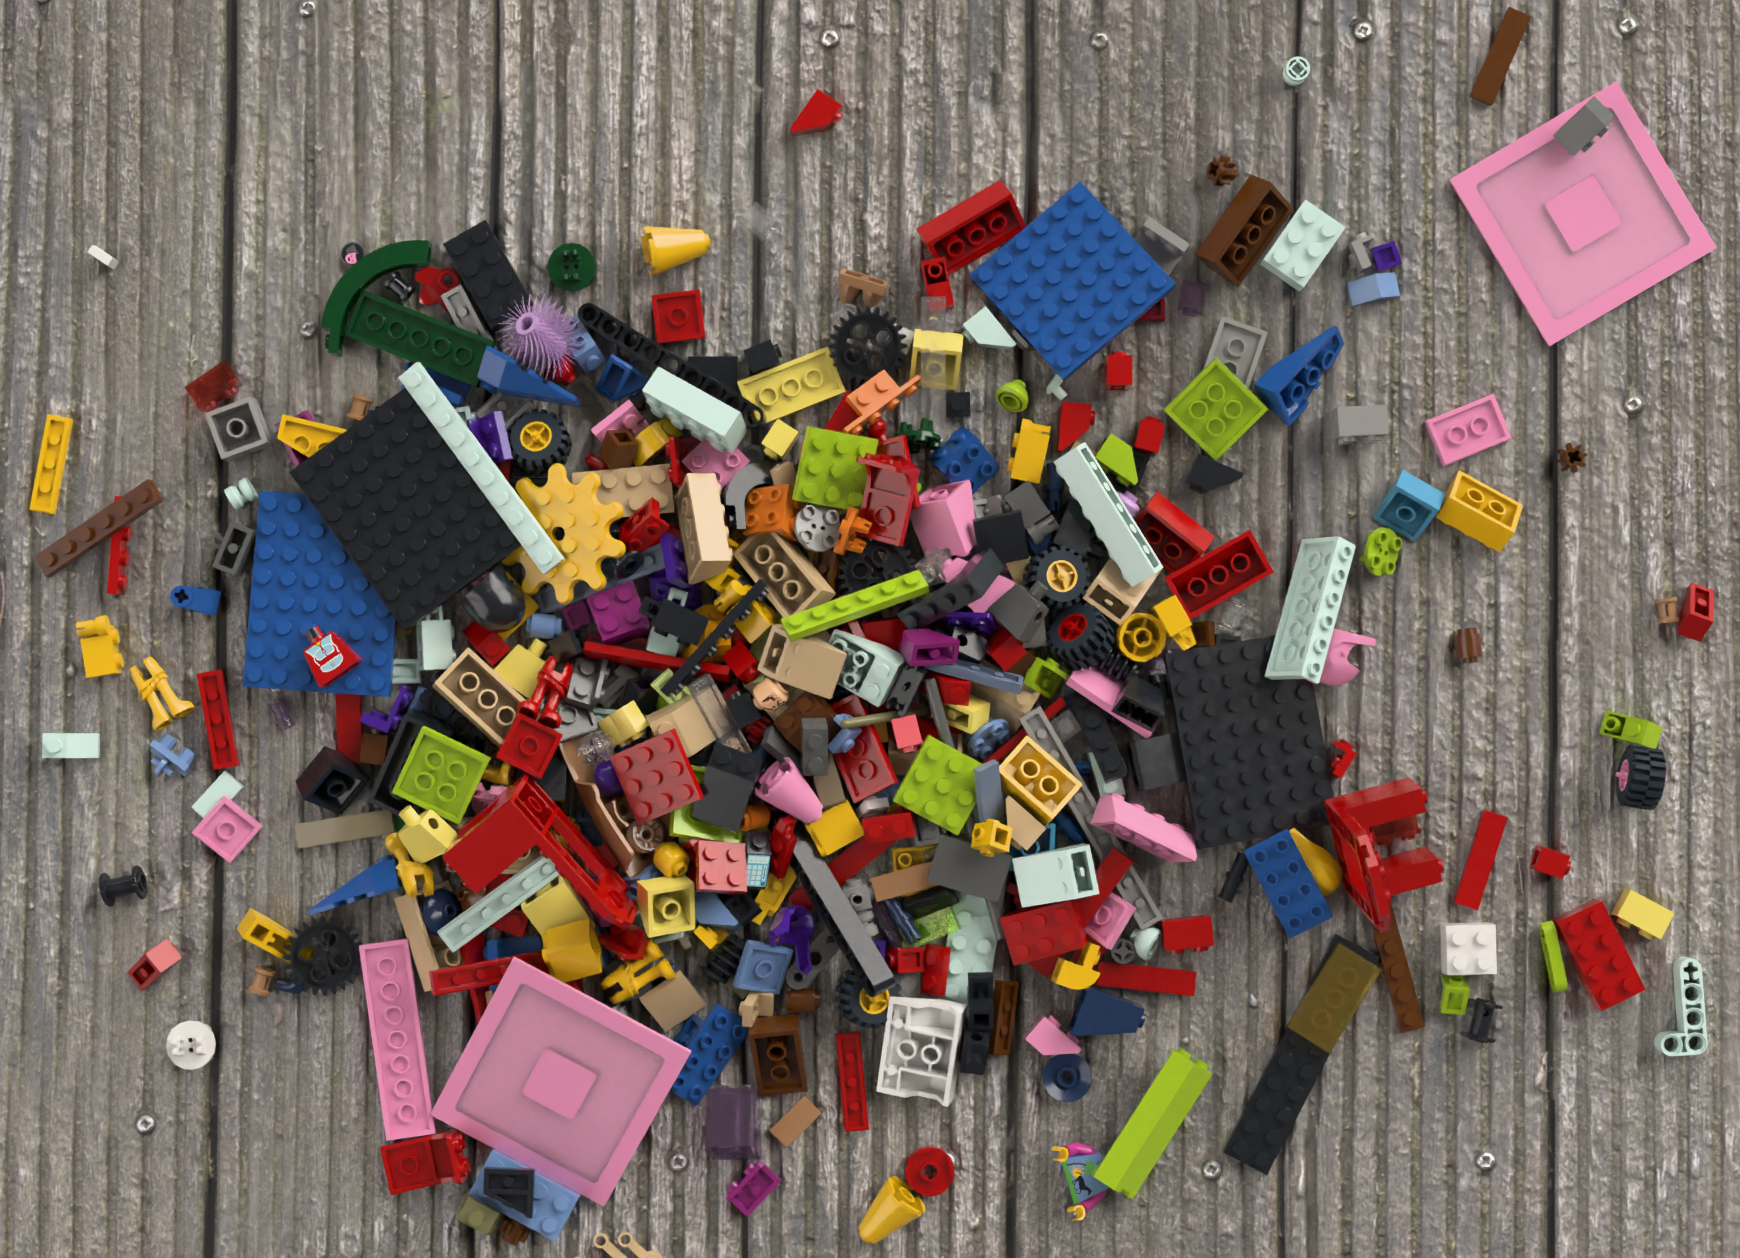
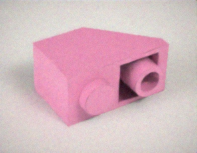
M1043 1014L1024 1035V1038L1043 1055L1079 1053L1082 1050L1078 1045L1080 1040L1076 1036L1071 1035L1070 1032L1065 1034L1059 1029L1062 1024L1052 1015L1047 1018Z

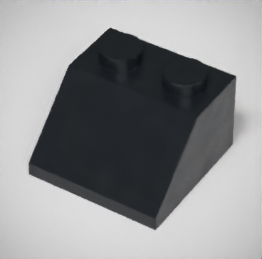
M324 746L295 782L303 800L342 815L371 779L343 753Z

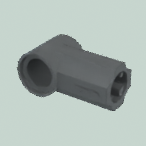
M621 664L611 674L606 683L602 684L605 694L601 704L606 709L612 706L624 694L627 679L641 677L632 665Z

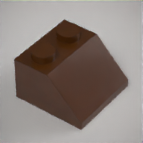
M804 691L773 722L786 740L800 752L801 718H826L828 744L842 730L833 720L837 714L825 698L808 691Z

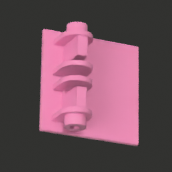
M704 439L681 462L692 473H715L717 483H720L722 490L734 475L751 461L737 447L732 454L725 450L720 452L712 447L711 442Z

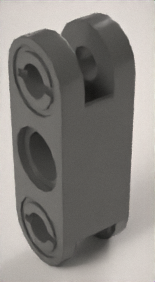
M827 927L810 943V953L813 951L820 953L822 957L821 962L818 964L811 963L812 970L807 975L802 974L803 978L797 980L794 978V974L800 972L797 970L795 960L786 973V981L791 988L800 990L808 986L840 949L836 941L834 943L827 942L826 938L831 935Z

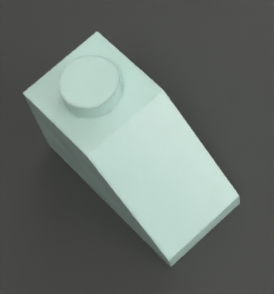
M986 306L962 326L964 338L970 344L974 342L977 347L1012 350L1016 346L1014 340Z
M43 733L42 758H100V733Z

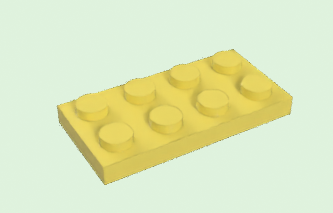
M828 346L737 382L742 396L765 412L767 416L766 424L844 394L846 391L837 368L832 365L834 361L833 358L829 357L830 351ZM754 411L750 414L753 424L760 420L759 412Z

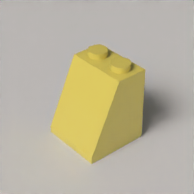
M557 876L521 903L523 912L541 936L543 933H547V929L590 918L593 928L596 927L592 913L582 897L573 890L572 883L567 877Z

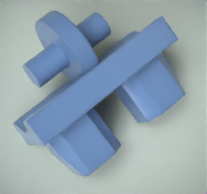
M167 733L158 741L154 739L149 744L151 747L150 751L162 760L160 761L156 757L151 760V763L156 766L154 774L158 777L163 772L169 777L173 775L175 771L168 766H171L186 777L190 772V765L195 758V754L185 747L177 756L173 754L171 750L175 747L177 741Z

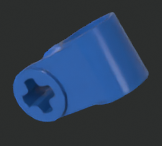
M179 585L171 591L170 599L175 606L195 610V612L217 615L221 591ZM185 592L186 595H189L188 600H182L179 598V594Z

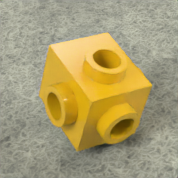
M986 819L985 822L975 823L972 832L971 848L979 850L981 855L987 857H994L996 853L1009 852L1013 828L1003 825L1000 821L994 819Z

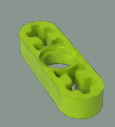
M1552 920L1539 923V933L1551 988L1554 993L1567 991L1568 984L1556 927Z

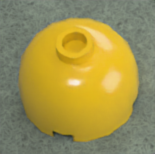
M1138 612L1131 614L1123 621L1121 626L1118 625L1115 639L1117 647L1123 655L1134 661L1146 662L1153 657H1157L1162 652L1166 642V632L1158 618L1148 613Z

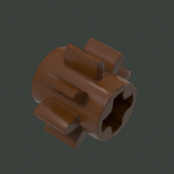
M1223 155L1220 158L1213 157V161L1208 164L1207 175L1208 179L1214 180L1213 185L1221 187L1224 184L1231 185V181L1235 179L1237 168L1236 163L1230 162L1231 157Z
M1567 443L1565 445L1566 450H1557L1560 457L1555 463H1560L1563 466L1562 472L1570 468L1572 473H1576L1578 470L1577 466H1586L1583 458L1588 454L1582 453L1580 450L1581 444L1572 448V444ZM1573 453V459L1575 461L1570 463V457L1568 456V454Z
M507 1217L499 1228L503 1232L501 1238L514 1246H517L519 1241L525 1243L531 1232L524 1224Z

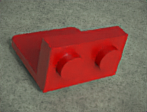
M675 436L669 437V443L665 444L666 455L668 458L671 457L672 467H668L669 481L673 482L674 486L680 488L686 474L692 473L681 461L702 442L697 438L678 439Z

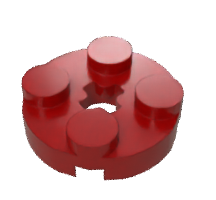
M935 1146L920 1147L908 1157L905 1166L906 1180L909 1186L921 1195L927 1197L940 1195L948 1189L954 1178L953 1161L942 1148ZM929 1164L937 1169L933 1173L934 1177L929 1178L928 1174H923V1170Z

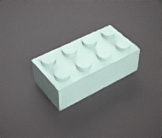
M660 367L655 370L642 390L646 397V402L651 408L650 411L659 418L665 416L671 420L670 422L675 427L681 430L683 428L690 430L695 438L700 441L706 439L711 442L712 447L720 452L725 450L732 454L748 431L739 411Z

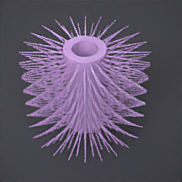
M536 296L531 312L529 297L528 312L525 310L524 305V314L516 320L517 323H511L516 327L504 328L502 330L516 329L503 336L513 335L515 337L508 339L502 345L511 341H517L513 345V350L515 351H512L509 357L518 353L516 361L524 357L521 366L529 362L527 368L529 370L536 365L534 372L538 370L536 368H540L542 365L540 375L547 363L549 371L552 360L555 368V360L557 361L567 353L571 355V353L566 352L567 349H576L567 346L580 345L578 343L567 344L577 338H570V335L575 334L579 329L566 332L569 327L571 329L579 321L569 326L568 324H570L574 315L565 320L568 311L560 315L563 306L554 311L557 301L548 307L551 297L546 302L548 304L543 305L546 310L542 312L541 307L544 296L539 303L541 306H539L538 310L536 308ZM511 345L510 347H508V348L504 351V353H505L506 351H508L509 349L513 348L512 345Z

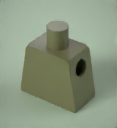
M468 1188L456 1210V1219L485 1235L498 1232L506 1215L468 1195L471 1190Z

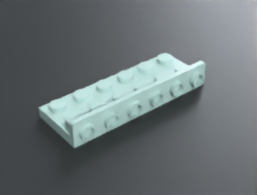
M1339 536L1302 539L1265 677L1271 680L1306 679L1312 683L1320 682L1356 547L1354 544Z

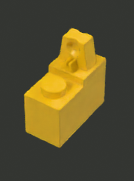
M1176 595L1170 596L1149 608L1152 615L1160 620L1167 636L1172 637L1182 651L1196 644L1190 628L1192 623Z

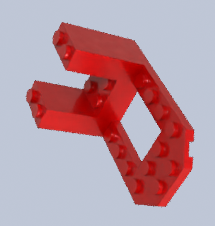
M527 772L461 826L457 832L459 839L450 845L442 855L445 865L451 871H456L461 877L463 885L467 889H472L475 893H478L537 844L541 855L546 859L549 858L555 864V869L560 876L567 877L572 883L573 890L579 896L585 897L589 902L590 909L596 915L600 914L604 920L625 930L633 923L639 908L634 899L631 898L629 900L626 894L629 887L625 880ZM549 827L557 836H562L566 840L567 846L573 854H578L584 860L583 864L586 869L598 876L596 883L548 831Z
M1409 777L1324 800L1339 866L1343 873L1345 892L1379 933L1390 931L1391 915L1388 905L1392 904V895L1443 882L1441 876L1444 873L1443 863L1441 859L1436 858L1434 852L1431 853L1425 846L1380 858L1378 851H1374L1376 838L1373 829L1369 827L1427 812L1425 804L1428 803L1426 791L1421 789L1419 784Z

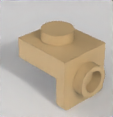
M750 990L745 1001L740 1003L739 1016H742V1026L752 1028L758 1015L770 1017L774 1014V994Z

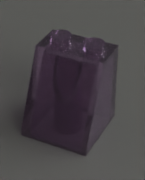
M716 1085L714 1088H707L705 1148L713 1160L761 1159L760 1094L757 1088H753L752 1085H740L739 1088Z

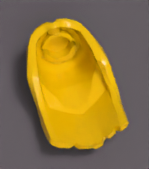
M1295 828L1289 830L1322 895L1328 896L1334 893L1341 885L1343 873L1337 861L1328 851L1305 838Z

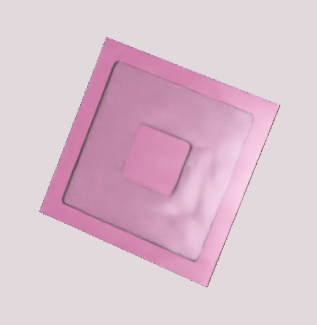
M1617 81L1449 179L1548 347L1717 248ZM1595 96L1615 116L1609 123L1611 128L1601 138L1596 135L1592 139L1595 143L1585 153L1580 150L1573 156L1553 135Z
M513 957L430 1115L518 1162L535 1169L537 1172L592 1201L605 1206L687 1061L691 1050L526 962Z

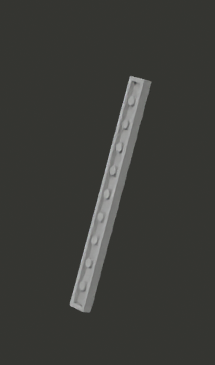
M1041 706L1019 717L1018 719L1028 736L1083 784L1067 803L1101 862L1113 846L1126 855L1115 835L1090 824L1097 803ZM1131 865L1116 885V888L1124 900L1136 907L1132 915L1140 929L1144 930L1163 919L1133 865Z

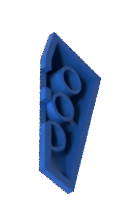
M1333 326L1280 360L1254 383L1261 401L1286 425L1290 426L1309 404L1307 398L1313 389L1317 390L1321 383L1318 380L1325 369H1330L1344 346L1338 327Z
M489 345L486 347L477 376L482 383L481 387L492 394L497 391L502 395L579 407L580 401L573 394L551 381H547L546 384L543 383V378L533 370L526 369L523 371L521 370L522 367L516 363V360Z
M391 855L378 858V864L370 866L307 911L308 915L404 887L395 868L399 864L397 858L392 859Z

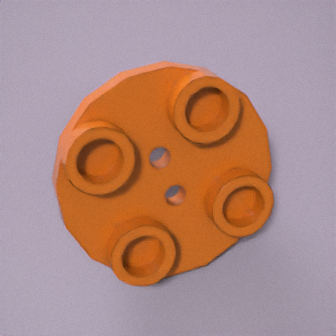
M849 507L846 518L842 520L838 531L841 536L835 543L834 553L842 556L846 550L863 553L866 542L857 538L855 532L868 534L872 523L859 517V509Z

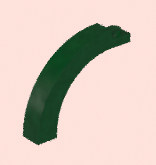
M429 240L402 241L378 248L358 260L345 272L330 294L321 322V328L325 331H330V334H327L325 338V349H328L329 354L342 357L346 323L361 290H365L373 282L389 273L407 268L429 267L432 254V244Z

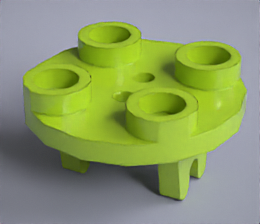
M1380 527L1374 530L1372 534L1367 533L1366 538L1368 540L1365 544L1364 557L1360 556L1359 562H1363L1372 575H1391L1396 568L1395 563L1399 550L1402 548V539L1397 537L1396 533L1390 528Z

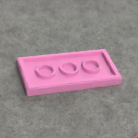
M1099 664L1095 666L1090 665L1089 669L1085 670L1083 668L1073 670L1066 685L1147 739L1153 732L1111 712L1117 696L1123 687V680L1116 681V676L1114 674L1107 675L1108 670L1105 668L1100 670Z

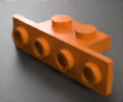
M885 370L875 375L846 397L845 400L858 414L859 418L845 427L843 433L859 435L863 430V426L867 423L870 425L874 424L881 418V413L886 409L891 411L897 407L901 398L904 396L907 398L911 397L918 390L917 385L921 377L916 375L899 388Z

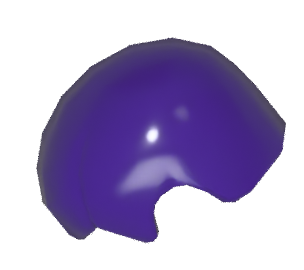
M610 758L604 759V762L600 761L595 766L592 780L595 782L600 795L614 798L620 796L624 791Z

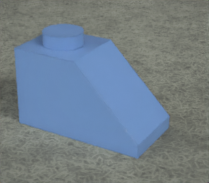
M700 892L695 896V925L700 922L704 928L710 927L711 929L740 930L742 928L714 893Z

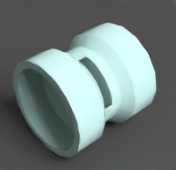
M1303 57L1291 58L1282 72L1284 81L1292 86L1300 85L1308 76L1310 65Z
M247 477L239 480L238 485L229 486L224 489L228 500L236 510L242 508L245 502L254 501L258 498L255 488Z

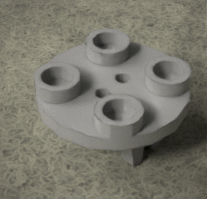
M811 503L797 513L794 521V531L798 541L806 549L813 552H824L834 547L837 539H839L840 522L839 514L836 510L830 509L828 506Z

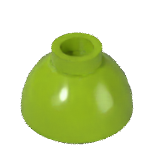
M1016 379L1013 382L1003 384L995 394L998 403L1008 411L1022 412L1027 408L1029 396L1026 384L1021 380Z

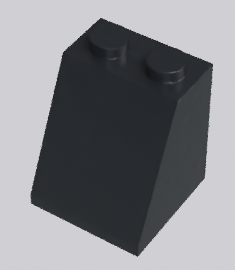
M1176 732L1125 742L1135 790L1141 792L1185 781Z
M557 746L542 778L539 779L531 774L529 775L564 814L570 817V773ZM517 768L516 781L526 772Z

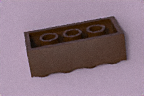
M1250 175L1195 254L1207 267L1234 286L1239 287L1294 208L1271 182Z

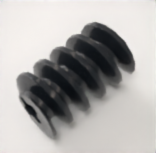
M1114 642L1110 645L1112 647L1110 652L1105 654L1106 657L1103 660H1099L1101 661L1099 669L1102 670L1108 666L1107 675L1110 676L1116 672V681L1124 677V686L1132 675L1136 676L1144 664L1138 667L1139 661H1130V658L1125 655L1122 656L1119 648L1113 650Z
M735 932V938L726 937L729 942L728 946L720 944L722 953L714 950L713 953L716 960L707 958L709 968L700 966L701 970L718 985H720L718 982L723 984L728 982L725 975L733 977L734 971L731 967L738 969V960H741L746 941Z

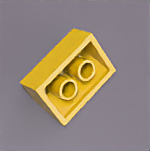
M1458 470L1445 493L1436 518L1460 530L1465 535L1482 542L1488 548L1501 552L1515 533L1523 505Z
M1028 736L1020 742L999 766L1001 789L1044 827L1052 821L1083 785Z

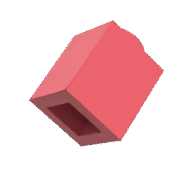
M916 715L892 719L891 725L897 750H903L904 754L918 751V747L922 746V740Z

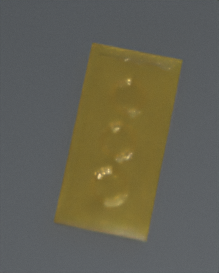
M1338 943L1287 1024V1027L1330 1054L1378 977L1381 969Z

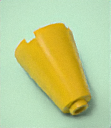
M651 226L643 227L641 230L646 233V235L641 236L645 263H650L652 269H647L650 276L657 275L707 254V249H710L709 235L704 234L703 230Z
M896 1176L889 1177L884 1182L859 1225V1235L863 1241L876 1244L922 1215L925 1211V1205L919 1195L915 1198L910 1193L913 1189L909 1184Z

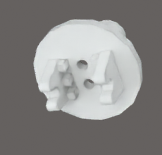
M193 1020L181 1022L175 1026L168 1035L166 1043L167 1053L172 1062L182 1069L189 1070L201 1068L210 1062L216 1048V1041L211 1027L200 1021Z

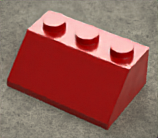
M1158 491L1134 519L1162 566L1170 574L1200 558L1215 537Z

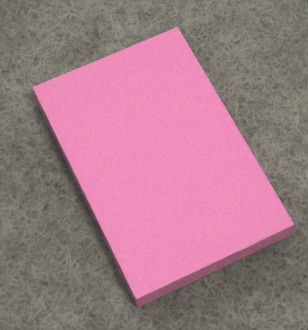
M1494 394L1424 422L1442 466L1512 439Z

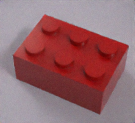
M1076 899L1024 907L1005 912L1000 918L1014 966L1082 949L1088 943Z

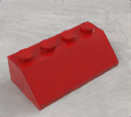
M999 180L918 227L916 230L932 259L945 257L949 276L1009 241L1022 231L1026 225L1012 193Z
M1249 529L1164 577L1170 595L1177 596L1188 618L1191 620L1274 573Z

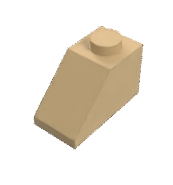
M1009 795L1005 797L1006 826L1013 828L1010 843L1018 850L1023 847L1027 851L1046 828Z

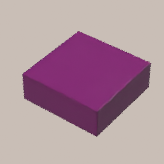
M584 600L561 609L569 630H578L593 623Z

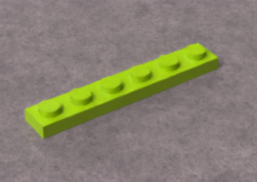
M916 570L781 618V624L790 642L927 594L929 593V586L920 570Z

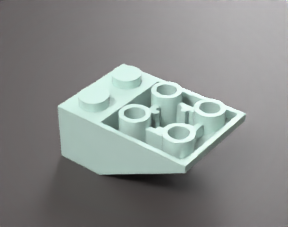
M835 629L828 644L847 653L837 684L873 705L881 706L889 698L906 659L902 654L888 646Z
M1082 843L1012 858L1021 907L1073 900L1099 894L1091 849L1088 844Z

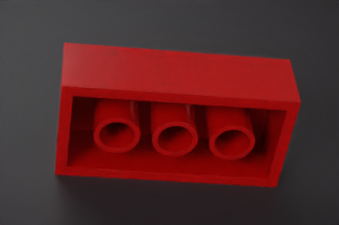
M1593 899L1552 919L1557 934L1595 1009L1604 1011L1646 990L1602 900Z

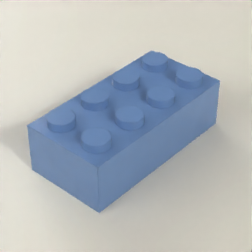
M493 1149L468 1195L547 1238L556 1241L581 1194L535 1170L533 1218L525 1217L521 1212L503 1205L501 1201L483 1194L485 1167L530 1168Z

